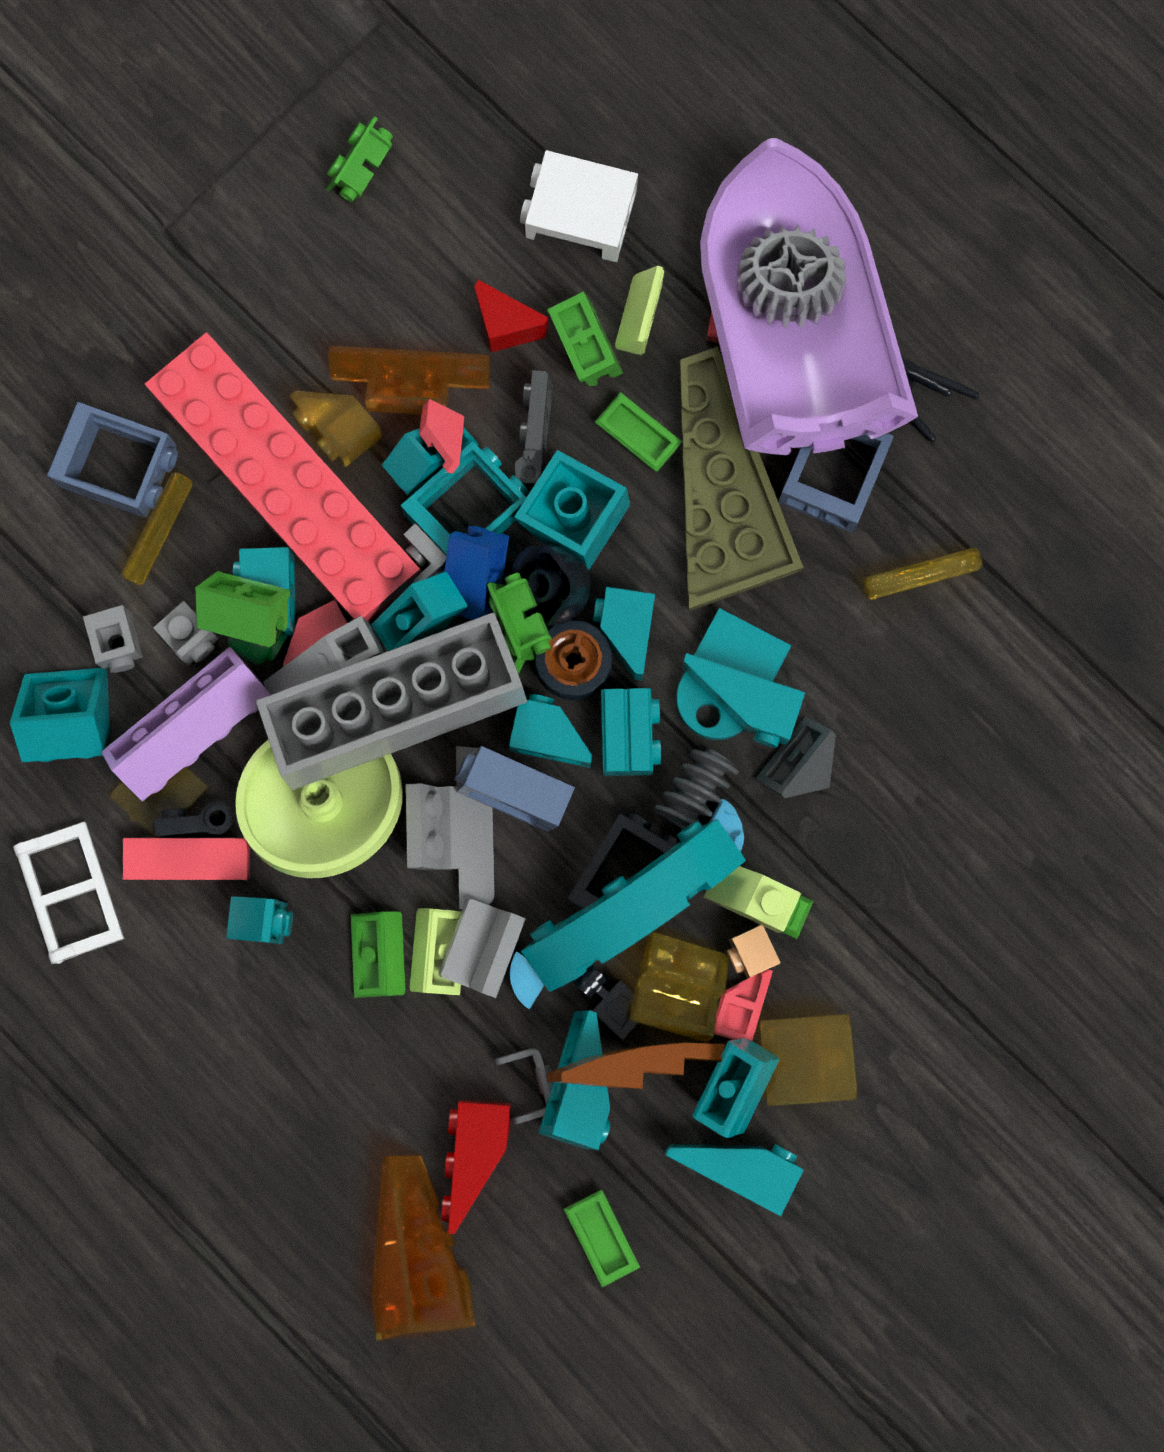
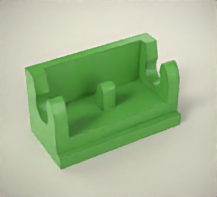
M584 291L547 309L580 382L585 381L589 386H596L598 384L597 379L603 375L608 374L609 377L615 378L623 374L596 311Z
M219 571L195 587L197 628L270 648L276 643V627L282 631H285L287 628L289 589Z

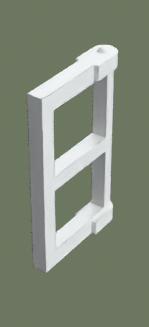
M86 822L20 842L13 846L49 952L48 956L51 964H60L67 959L125 939ZM79 838L92 879L43 895L30 855ZM96 890L109 931L60 948L47 906Z

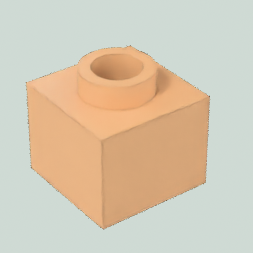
M763 925L729 939L732 948L726 950L730 962L736 973L744 971L746 978L757 975L781 963Z

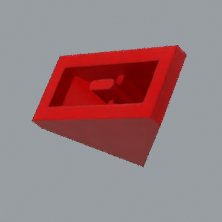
M477 281L474 286L476 301L491 352L544 339L549 332L548 317L484 282Z

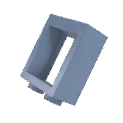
M77 402L47 477L60 488L147 519L151 509H156L161 501L163 494L161 484L166 472L170 473L176 464L178 457L177 445L167 433ZM99 428L156 448L136 499L79 480Z
M868 433L851 438L876 449L854 505L798 482L812 446L801 447L778 503L852 533L860 520L894 436L886 433L877 438L870 439Z
M483 746L474 755L468 753L464 757L454 779L461 783L457 793L546 832L559 826L575 787Z

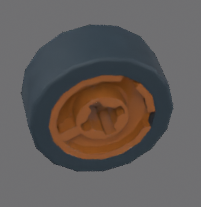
M570 620L563 624L553 625L548 629L552 638L549 642L551 649L539 655L535 653V668L540 682L551 694L563 700L579 701L593 696L604 687L611 673L612 651L608 639L597 627L585 621ZM569 654H577L581 657L582 662L575 665L574 669L569 668L566 662Z

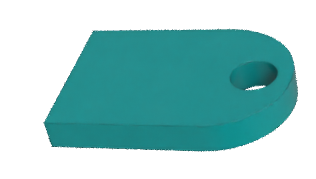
M719 608L694 656L773 682L792 645ZM686 672L684 673L678 686L676 705L682 722L690 731L709 740L729 739L744 731ZM703 706L715 708L719 713L718 724L711 728L701 726L696 719V712L699 708Z

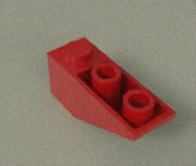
M460 1100L458 1102V1109H450L448 1135H456L455 1152H447L445 1178L452 1179L451 1196H443L441 1215L442 1222H449L448 1234L456 1233L508 1147L511 1103Z

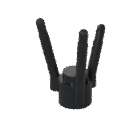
M902 358L911 390L916 383H919L946 397L951 395V390L973 399L979 397L977 391L919 367L908 359ZM919 416L911 421L930 442L936 441L935 434Z

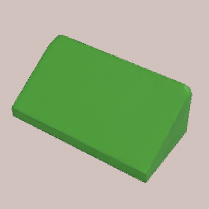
M401 912L350 914L354 998L404 995L405 969Z

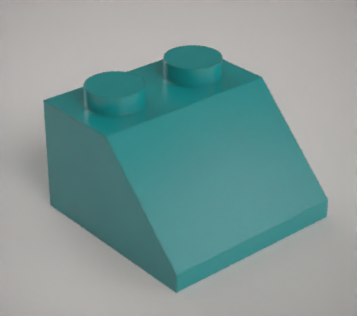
M557 450L514 518L542 543L558 545L575 553L584 561L589 571L628 510L630 501L626 487Z
M106 668L24 674L10 720V726L21 762H49L57 759H88L95 756H103L101 752L107 747L110 734L108 676Z

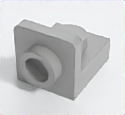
M415 523L403 534L410 545L405 551L421 568L426 563L429 566L414 579V583L445 572L447 557Z
M185 601L180 603L153 627L176 652L175 654L188 666L194 661L199 663L206 659L215 648L213 644L219 639L213 632L197 628L196 613Z

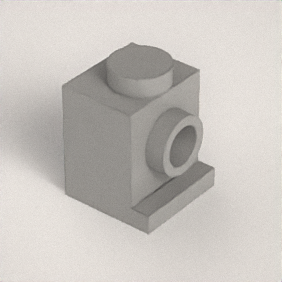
M121 605L83 616L94 660L97 665L103 669L110 668L111 673L123 672L135 667L133 660L142 658L143 655L133 623L134 617L132 612ZM116 638H123L124 646L113 650V641Z

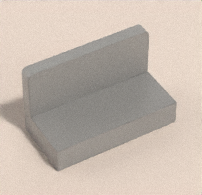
M471 898L466 899L441 964L439 976L496 998L526 918Z

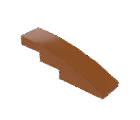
M670 1043L624 1048L587 1057L548 1072L547 1082L643 1089L644 1073L683 1075L684 1060L722 1061L721 1055L725 1044Z

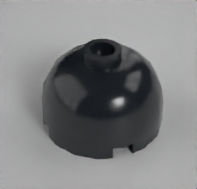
M553 544L527 547L517 556L511 568L510 575L520 573L522 579H527L537 606L524 612L526 618L537 612L541 613L546 627L563 624L575 618L584 609L590 597L591 581L589 571L584 561L567 548Z

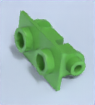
M374 116L366 125H363L361 122L357 124L347 140V143L352 146L345 158L339 154L327 172V175L332 179L325 190L329 192L337 185L341 188L339 193L341 197L349 202H353L355 198L362 196L364 189L374 173L362 165L363 162L366 161L377 169L392 147L391 139L393 135L384 128H379L378 131L373 128L378 119Z
M515 573L504 579L506 585L488 583L487 586L491 594L489 604L492 611L504 624L507 631L504 636L505 642L510 652L520 660L534 661L535 653L539 655L550 650L549 642L552 638L541 613L537 612L527 618L524 613L537 606L527 579H522L520 573Z

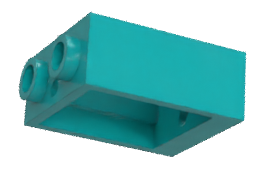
M472 441L461 451L460 464L453 474L448 473L443 467L401 505V509L412 525L416 523L447 556L450 534L426 509L474 466L511 504L510 507L485 528L486 530L502 534L516 522L514 516L527 498L526 496L529 494V491L516 476L512 475L508 478L499 469L502 463L488 447L485 446L481 450Z

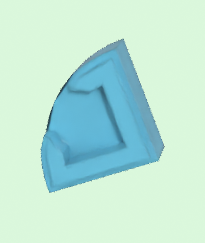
M722 799L709 822L718 819L741 852L744 843L742 822L735 808Z
M516 952L510 966V981L516 997L525 1007L530 1009L543 989L544 984L527 959Z

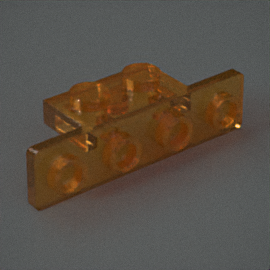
M347 346L329 347L328 357L331 379L335 381L368 382L365 404L366 411L422 415V408L429 399L448 407L450 387L489 389L490 356L486 354Z

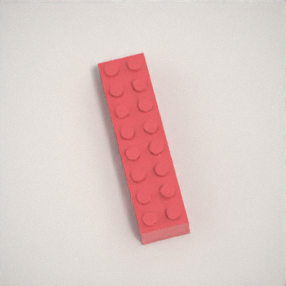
M207 332L145 383V386L156 401L282 542L289 547L291 552L352 620L362 616L372 624L381 613L414 583V579L422 573L414 561Z

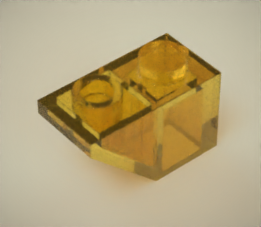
M295 391L290 395L296 408L291 412L305 431L313 428L321 437L317 444L331 461L338 457L344 466L347 467L383 438L379 425L353 395Z

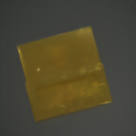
M652 932L649 936L639 970L629 1020L708 1042L714 1037L718 999L725 993L729 964L728 955Z
M849 1014L760 1021L762 1047L780 1058L766 1087L767 1106L858 1099Z

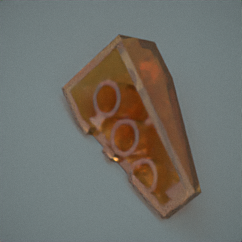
M421 1155L386 1156L382 1158L372 1286V1304L377 1341L412 1338L476 1326L470 1281L465 1268L459 1270L451 1250V1246L455 1245L452 1234H448V1231L445 1232L436 1211L439 1206V1200Z

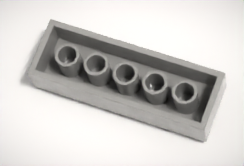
M493 612L256 700L280 775L291 790L522 705L527 703V699L496 615Z

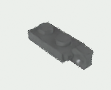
M532 370L531 384L525 383L523 404L524 408H529L528 421L522 422L520 426V446L525 447V450L523 451V456L515 462L516 477L524 486L534 487L543 473L544 461H546L553 384L547 371Z

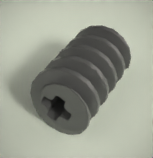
M700 744V747L704 752L692 750L689 754L690 759L695 765L683 764L680 768L686 779L674 777L671 784L678 793L665 791L662 797L669 807L656 805L653 810L658 817L680 832L692 823L699 821L697 819L698 814L711 817L713 813L705 803L707 800L720 803L722 799L714 789L716 786L729 789L731 785L723 775L725 773L738 775L739 770L727 758L703 744Z

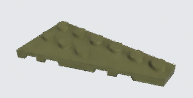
M718 347L681 359L679 364L688 612L798 573L804 568L759 452L744 448L725 365Z

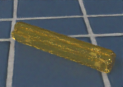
M176 472L170 475L156 503V507L153 509L122 571V577L135 585L141 586L144 584L193 486L192 481L188 477Z
M973 547L872 575L863 581L865 593L869 599H876L977 571L982 567V558L979 550Z

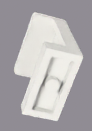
M546 150L542 164L535 163L530 187L535 188L532 200L525 199L521 211L520 223L525 224L526 238L534 240L536 233L595 247L602 249V259L617 262L637 192L638 173Z

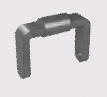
M529 1048L493 1059L496 1066L533 1055L536 1065L534 1073L540 1094H544L547 1105L553 1082H547V1073L551 1072L550 1065H544L539 1049ZM545 1108L510 1118L511 1124L515 1125L543 1117Z

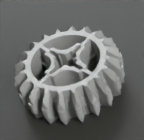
M781 225L777 234L766 229L762 238L753 237L750 247H745L741 255L740 264L737 267V288L739 294L743 295L744 306H753L752 311L755 317L766 314L768 325L775 319L780 320L784 329L789 322H796L801 329L806 319L817 324L821 315L829 316L831 311H833L834 305H838L842 298V289L845 288L846 266L844 259L839 257L838 246H829L828 236L816 238L814 228L808 233L801 232L799 225L793 231H787Z

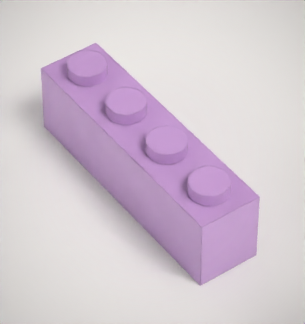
M229 647L101 753L110 769L141 801H144L151 794L163 789L167 781L181 769L192 765L199 755L215 741L225 738L230 733L232 727L243 718L259 710L256 700L271 694L238 654Z

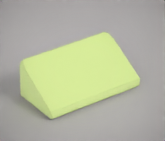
M655 266L634 275L615 342V348L638 355L645 353L663 285V267Z
M430 908L417 909L410 978L411 992L460 995L461 984L444 979L438 973L461 911Z

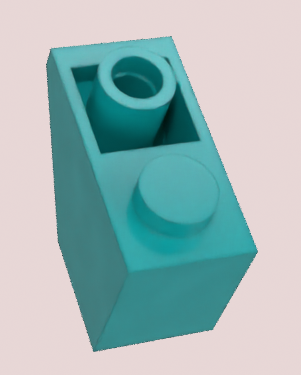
M231 897L226 939L283 944L284 936H290L293 912L287 911L288 903L275 899Z

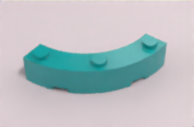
M718 819L701 826L699 821L692 823L677 835L681 840L627 881L623 876L618 877L602 889L604 896L556 925H553L551 920L547 921L530 934L533 941L522 949L521 952L549 992L582 976L586 969L595 961L599 960L603 964L632 946L690 905L687 901L704 889L706 891L712 889L746 861Z

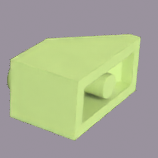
M739 866L716 886L706 891L703 898L763 925L774 932L781 933L784 932L801 893L769 877Z

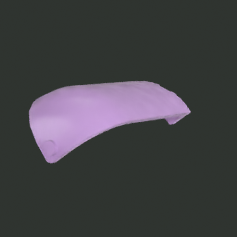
M777 138L767 139L743 158L722 181L706 213L700 249L702 273L744 448L755 452L788 455L791 452V448L812 446L813 453L845 448L844 440L868 433L870 439L877 438L918 417L869 240L857 211L840 185L819 163L799 149ZM781 225L787 231H793L799 225L803 233H808L814 228L816 238L828 236L829 246H838L839 257L844 259L846 266L845 288L842 289V298L838 305H834L833 311H831L829 316L821 315L817 324L806 319L801 329L796 322H789L784 329L780 320L775 319L768 325L766 314L755 317L752 311L753 306H744L743 295L739 294L737 288V267L740 264L741 255L745 247H750L753 237L762 238L766 229L777 234Z

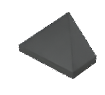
M805 716L792 732L789 742L780 747L755 779L758 783L783 798L830 788L836 734L831 729Z

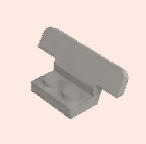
M456 746V774L464 757L468 753L474 755L479 748ZM458 781L457 786L436 787L422 783L406 784L407 868L419 870H458L459 909H463L468 898L487 905L491 904L494 899L492 808L457 793L461 785Z

